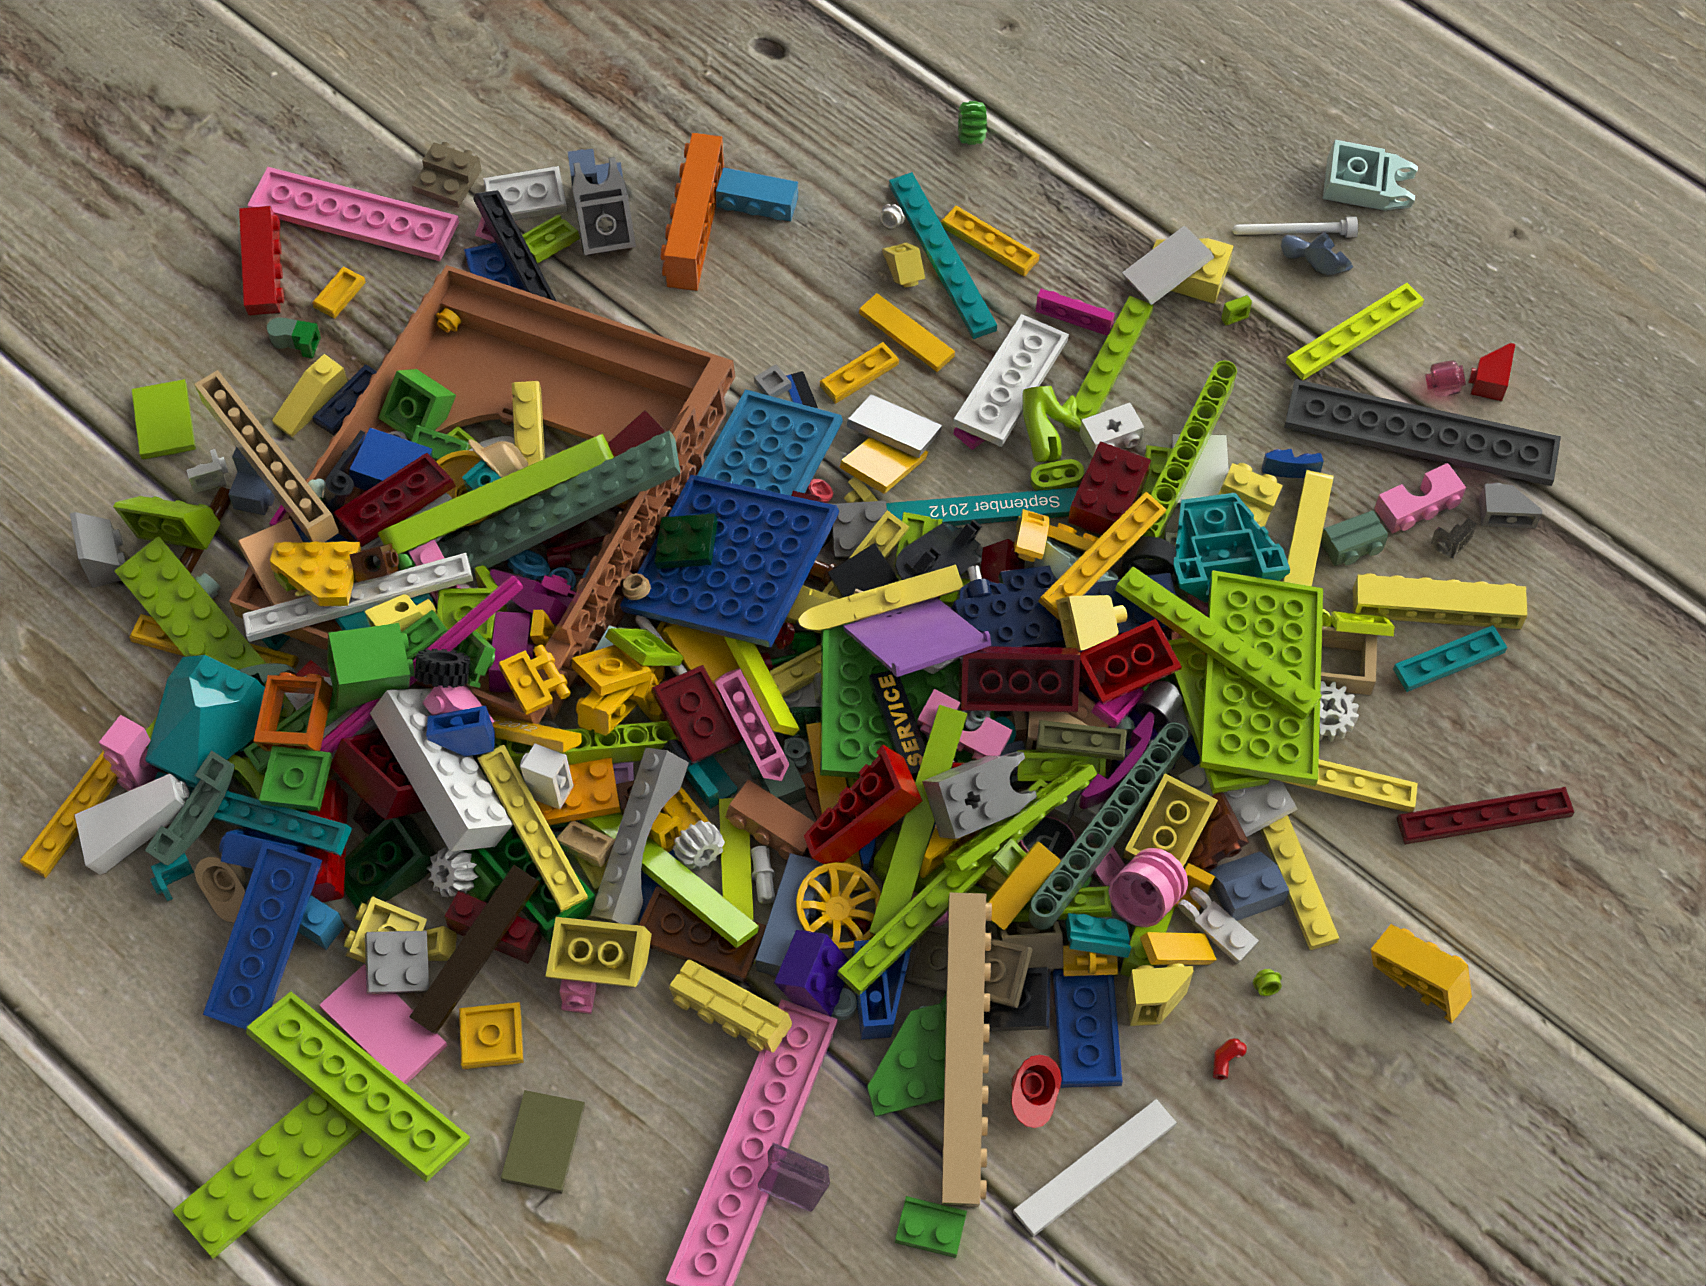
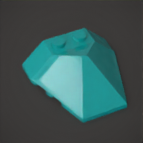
M1236 493L1181 500L1175 547L1176 557H1174L1173 569L1179 588L1204 603H1208L1212 570L1280 581L1290 573V567L1283 548L1279 543L1275 544L1268 536V530L1264 526L1260 527L1254 520V514Z
M209 656L182 657L167 679L145 761L197 786L201 779L195 776V774L211 751L227 760L236 752L243 751L248 747L247 744L254 739L265 687L257 679Z

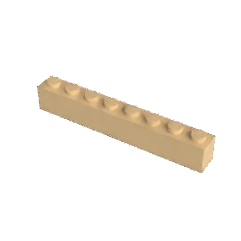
M217 370L195 383L194 385L204 406L310 542H325L338 534L339 531L331 512L221 373Z

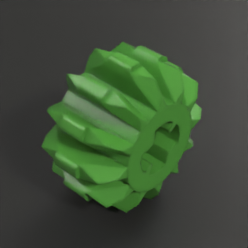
M977 101L963 102L959 107L958 113L959 140L961 143H968V145L980 144L985 140L987 132L985 105L983 102Z

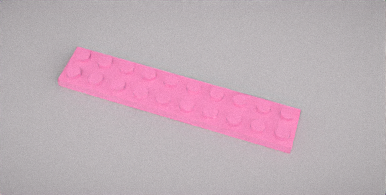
M781 999L778 1008L789 1014L792 1027L786 1036L782 1038L775 1052L772 1053L763 1049L758 1054L666 1278L667 1285L734 1286L838 1025V1019Z

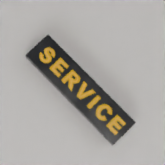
M892 671L871 674L868 680L893 750L904 757L912 777L915 778L917 777L926 747L900 676L896 677Z

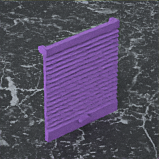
M937 597L843 626L844 631L849 636L851 635L864 649L882 662V665L887 666V669L892 671L896 677L991 646L988 631L982 634Z

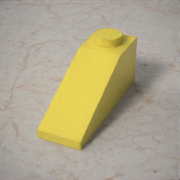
M322 355L304 372L273 418V424L290 437L297 434L347 383L344 368L327 355Z

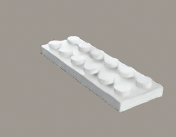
M1021 314L955 416L953 426L1002 447L1023 413V389L1039 387L1067 343L1069 334Z

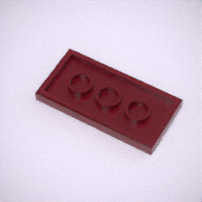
M425 453L333 513L355 541L360 542V546L363 547L379 536L378 532L410 517L455 488L456 485L440 465L428 453Z

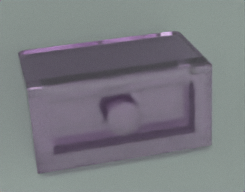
M773 1143L767 1152L769 1166L758 1182V1189L810 1212L813 1211L830 1185L828 1166Z

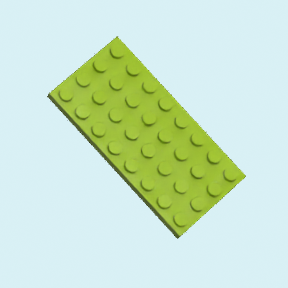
M1212 570L1209 583L1208 618L1320 693L1323 588ZM1206 653L1199 768L1316 786L1319 767L1320 701L1307 717L1302 719Z

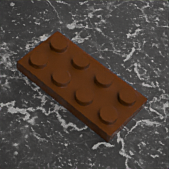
M656 886L638 926H644L652 934L651 949L684 961L690 959L709 970L746 982L767 925L753 921L759 926L758 933L736 948L664 888Z

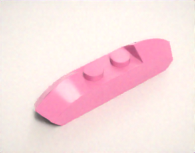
M737 668L726 672L714 680L751 755L763 778L782 781L789 767V762L741 669Z

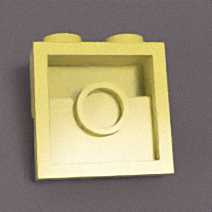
M1232 463L1218 495L1236 493L1254 514V520L1260 527H1265L1283 485L1277 483V479L1272 475L1264 474L1261 476L1252 472V468L1245 463L1237 465Z
M371 897L367 904L361 902L354 919L358 920L359 924L356 931L350 930L345 939L343 947L348 948L345 956L366 964V932L423 931L427 919Z

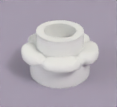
M887 204L882 208L880 220L884 226L893 229L903 224L905 217L900 207Z

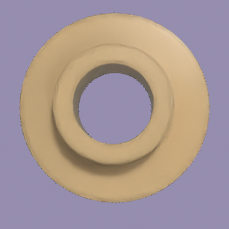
M637 573L626 577L622 587L624 596L630 600H638L645 597L651 589L649 580Z

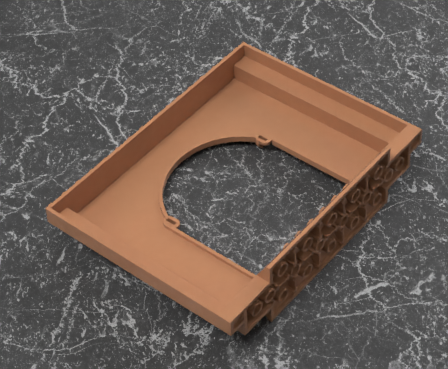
M446 265L441 274L436 276L434 285L423 296L421 305L410 316L408 325L403 333L397 336L392 350L384 356L381 367L376 374L372 375L368 387L363 394L359 395L350 415L344 418L339 432L331 438L328 449L317 460L315 469L305 481L308 483L310 480L318 478L326 481L327 476L341 458L343 451L347 450L360 430L366 432L364 439L369 428L385 433L397 431L380 420L379 415L398 370L418 369L456 394L447 419L435 430L443 434L449 433L457 426L461 428L488 420L501 419L505 425L514 423L512 383L539 381L542 391L543 424L588 440L603 434L607 443H609L646 410L666 432L670 430L675 437L681 474L647 491H641L638 495L627 500L623 512L620 511L618 513L613 530L604 537L602 549L598 556L595 555L592 558L586 577L580 579L575 596L545 646L547 653L550 652L554 657V665L559 674H563L568 682L566 686L569 691L574 683L584 688L587 682L572 669V658L594 651L608 626L617 628L623 619L625 612L620 607L625 597L622 591L623 582L629 575L638 573L659 534L661 517H668L690 475L697 476L705 462L703 454L727 413L724 396L736 377L733 360ZM444 308L453 311L461 320V323L457 326L458 330L456 332L450 331L449 333L443 331L436 323L438 321L436 314L441 313ZM353 487V491L346 497L344 505L366 491ZM286 512L282 520L278 523L290 519L293 523L294 520L289 515V513ZM343 526L338 530L339 534L349 542H355V539ZM249 566L245 572L244 579L238 588L232 591L229 600L235 615L243 618L242 614L272 606ZM331 619L282 634L327 650L328 633L343 630L335 619ZM489 668L485 676L480 675L478 680L481 683L480 688L471 686L468 683L466 684L482 706H486L488 712L534 724H539L543 716L554 720L565 700L560 699L556 691H551L549 693L553 698L552 704L525 715L513 692L489 691ZM537 670L543 682L549 679L544 670ZM414 682V684L424 688H434L432 684L426 685L423 682Z

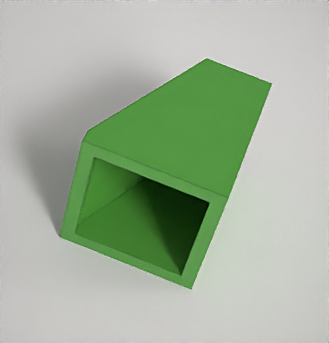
M399 623L328 633L327 664L337 712L379 699L387 690L409 688L410 677L414 676V665L412 659H407L406 651L409 650L408 637L406 633H401Z

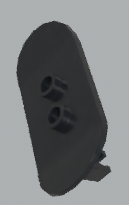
M972 520L971 524H966L964 528H957L948 523L940 524L901 550L895 563L898 576L905 580L956 565L961 577L968 572L967 569L969 567H975L982 561L983 549L981 544L975 540L982 526L975 520Z

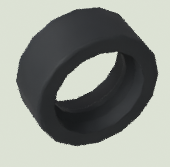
M1151 536L1141 537L1123 555L1122 568L1126 574L1132 567H1135L1146 576L1170 573L1172 576L1174 573L1173 563L1174 557H1176V549L1174 545L1164 539Z

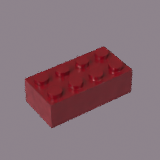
M989 646L960 656L958 701L960 702V709L973 711L1078 712L1080 653L1077 648Z

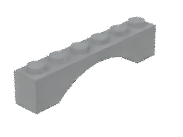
M645 748L590 916L603 922L636 925L643 905L641 867L647 837L661 809L680 790L689 762L667 750Z

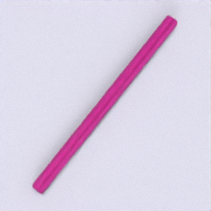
M510 576L427 649L430 651L432 649L453 650L523 589L521 582L515 576ZM416 658L413 660L414 675H415ZM414 676L410 677L409 687L417 681ZM381 698L362 704L323 738L320 751L332 754L337 750L342 738L352 737L372 720L370 712Z

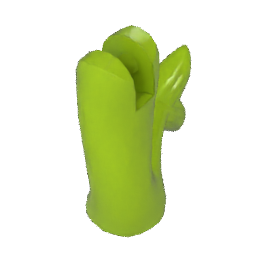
M1052 386L1023 389V417L1034 461L1054 462L1060 460L1062 455L1061 440L1047 415L1063 423L1067 428L1080 433L1081 421L1076 415L1077 402L1075 397L1071 395L1061 406L1056 399Z

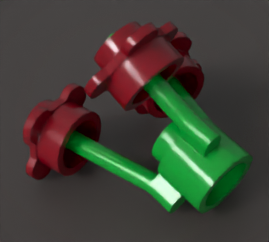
M784 622L774 643L777 644L778 649H783L785 645H789L790 650H794L795 654L771 659L767 652L760 653L768 670L771 671L773 670L772 665L788 662L815 648V632L796 631L793 624Z

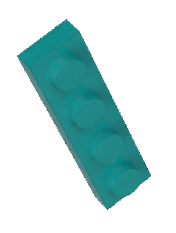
M1494 625L1398 662L1394 665L1393 670L1406 692L1504 654L1508 647Z

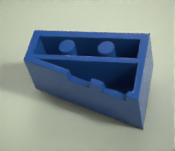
M870 940L854 941L851 956L853 957ZM912 945L861 995L856 993L861 1040L891 1038Z

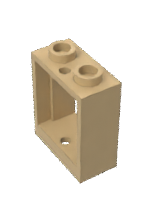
M1322 626V647L1361 651L1360 676L1321 672V681L1325 682L1326 687H1330L1332 682H1336V689L1338 690L1345 686L1346 693L1371 695L1376 683L1377 635L1336 631L1332 627Z

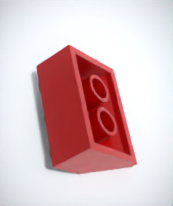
M1156 619L1079 652L1080 673L1089 690L1102 704L1182 669Z

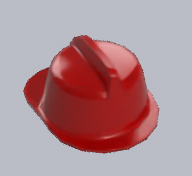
M1040 1054L1030 1056L1022 1063L1021 1067L1016 1070L1012 1077V1110L1018 1121L1026 1127L1038 1128L1044 1126L1050 1120L1054 1111L1062 1079L1056 1062L1048 1056Z

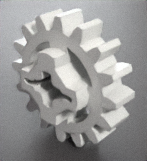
M1321 681L1320 694L1322 697L1320 699L1319 741L1324 736H1328L1329 741L1333 742L1335 735L1343 739L1346 731L1352 732L1354 723L1357 722L1359 716L1357 714L1359 705L1352 703L1355 696L1353 694L1345 695V686L1340 688V690L1336 689V682H1332L1330 687H1326L1325 682Z

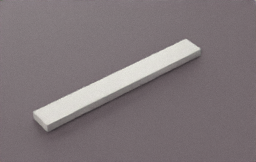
M459 554L397 571L386 576L354 583L348 606H318L309 595L244 613L242 615L246 637L251 642L368 610L403 594L412 598L473 581L467 554Z

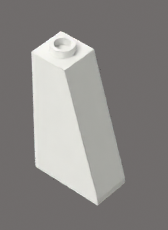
M168 774L75 814L85 865L99 875L104 874L155 836L161 826L166 827L172 823L189 797V790L186 784L176 779L173 775Z

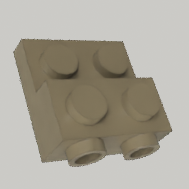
M434 142L422 160L423 169L412 184V189L415 193L459 208L482 171L480 159L471 150L461 152L455 150L454 146L448 142H442V144Z

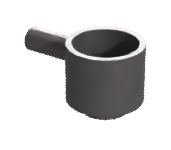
M1154 681L1136 704V709L1143 718L1149 711L1154 714L1153 728L1155 725L1164 727L1171 722L1183 704V698L1173 684L1166 681Z

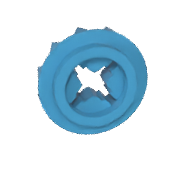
M524 550L506 559L508 561L507 566L513 569L515 574H520L524 578L527 577L534 581L536 579L543 580L544 576H548L550 573L548 562L542 556L530 550Z

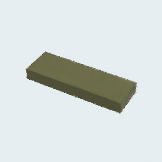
M1039 720L1036 751L1124 761L1127 730Z

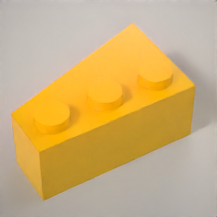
M1390 924L1370 949L1374 967L1404 989L1409 985L1422 994L1423 997L1420 1001L1427 1006L1431 1002L1447 1013L1444 1018L1450 1023H1453L1472 998L1468 964L1456 955L1451 956L1443 952L1434 943L1425 942L1415 937L1408 929H1400Z

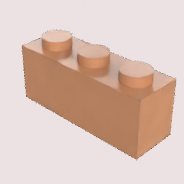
M748 779L730 803L725 817L729 819L734 827L746 830L759 843L769 845L778 851L779 855L788 861L790 853L804 857L809 851L804 834L815 822Z

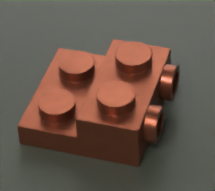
M1223 792L1215 793L1211 796L1218 801L1187 859L1188 863L1206 872L1215 869L1218 866L1217 863L1222 859L1239 854L1242 851V847L1249 843Z

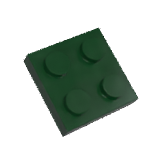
M715 513L661 517L655 556L657 568L712 565L718 521Z

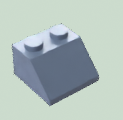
M1262 852L1219 865L1208 872L1215 876L1212 886L1223 909L1236 921L1284 905L1289 893V888L1277 864Z

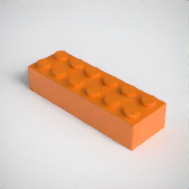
M692 133L690 143H686L684 148L686 162L680 165L679 177L682 179L681 183H676L675 198L677 201L671 205L670 219H672V223L666 226L665 239H667V245H662L661 260H664L662 276H666L667 287L698 291L717 205L716 189L724 168L722 136Z

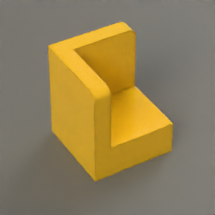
M1188 863L1185 868L1188 880L1186 894L1176 903V907L1184 899L1199 911L1201 906L1192 899L1189 893L1194 887H1197L1208 895L1215 876Z

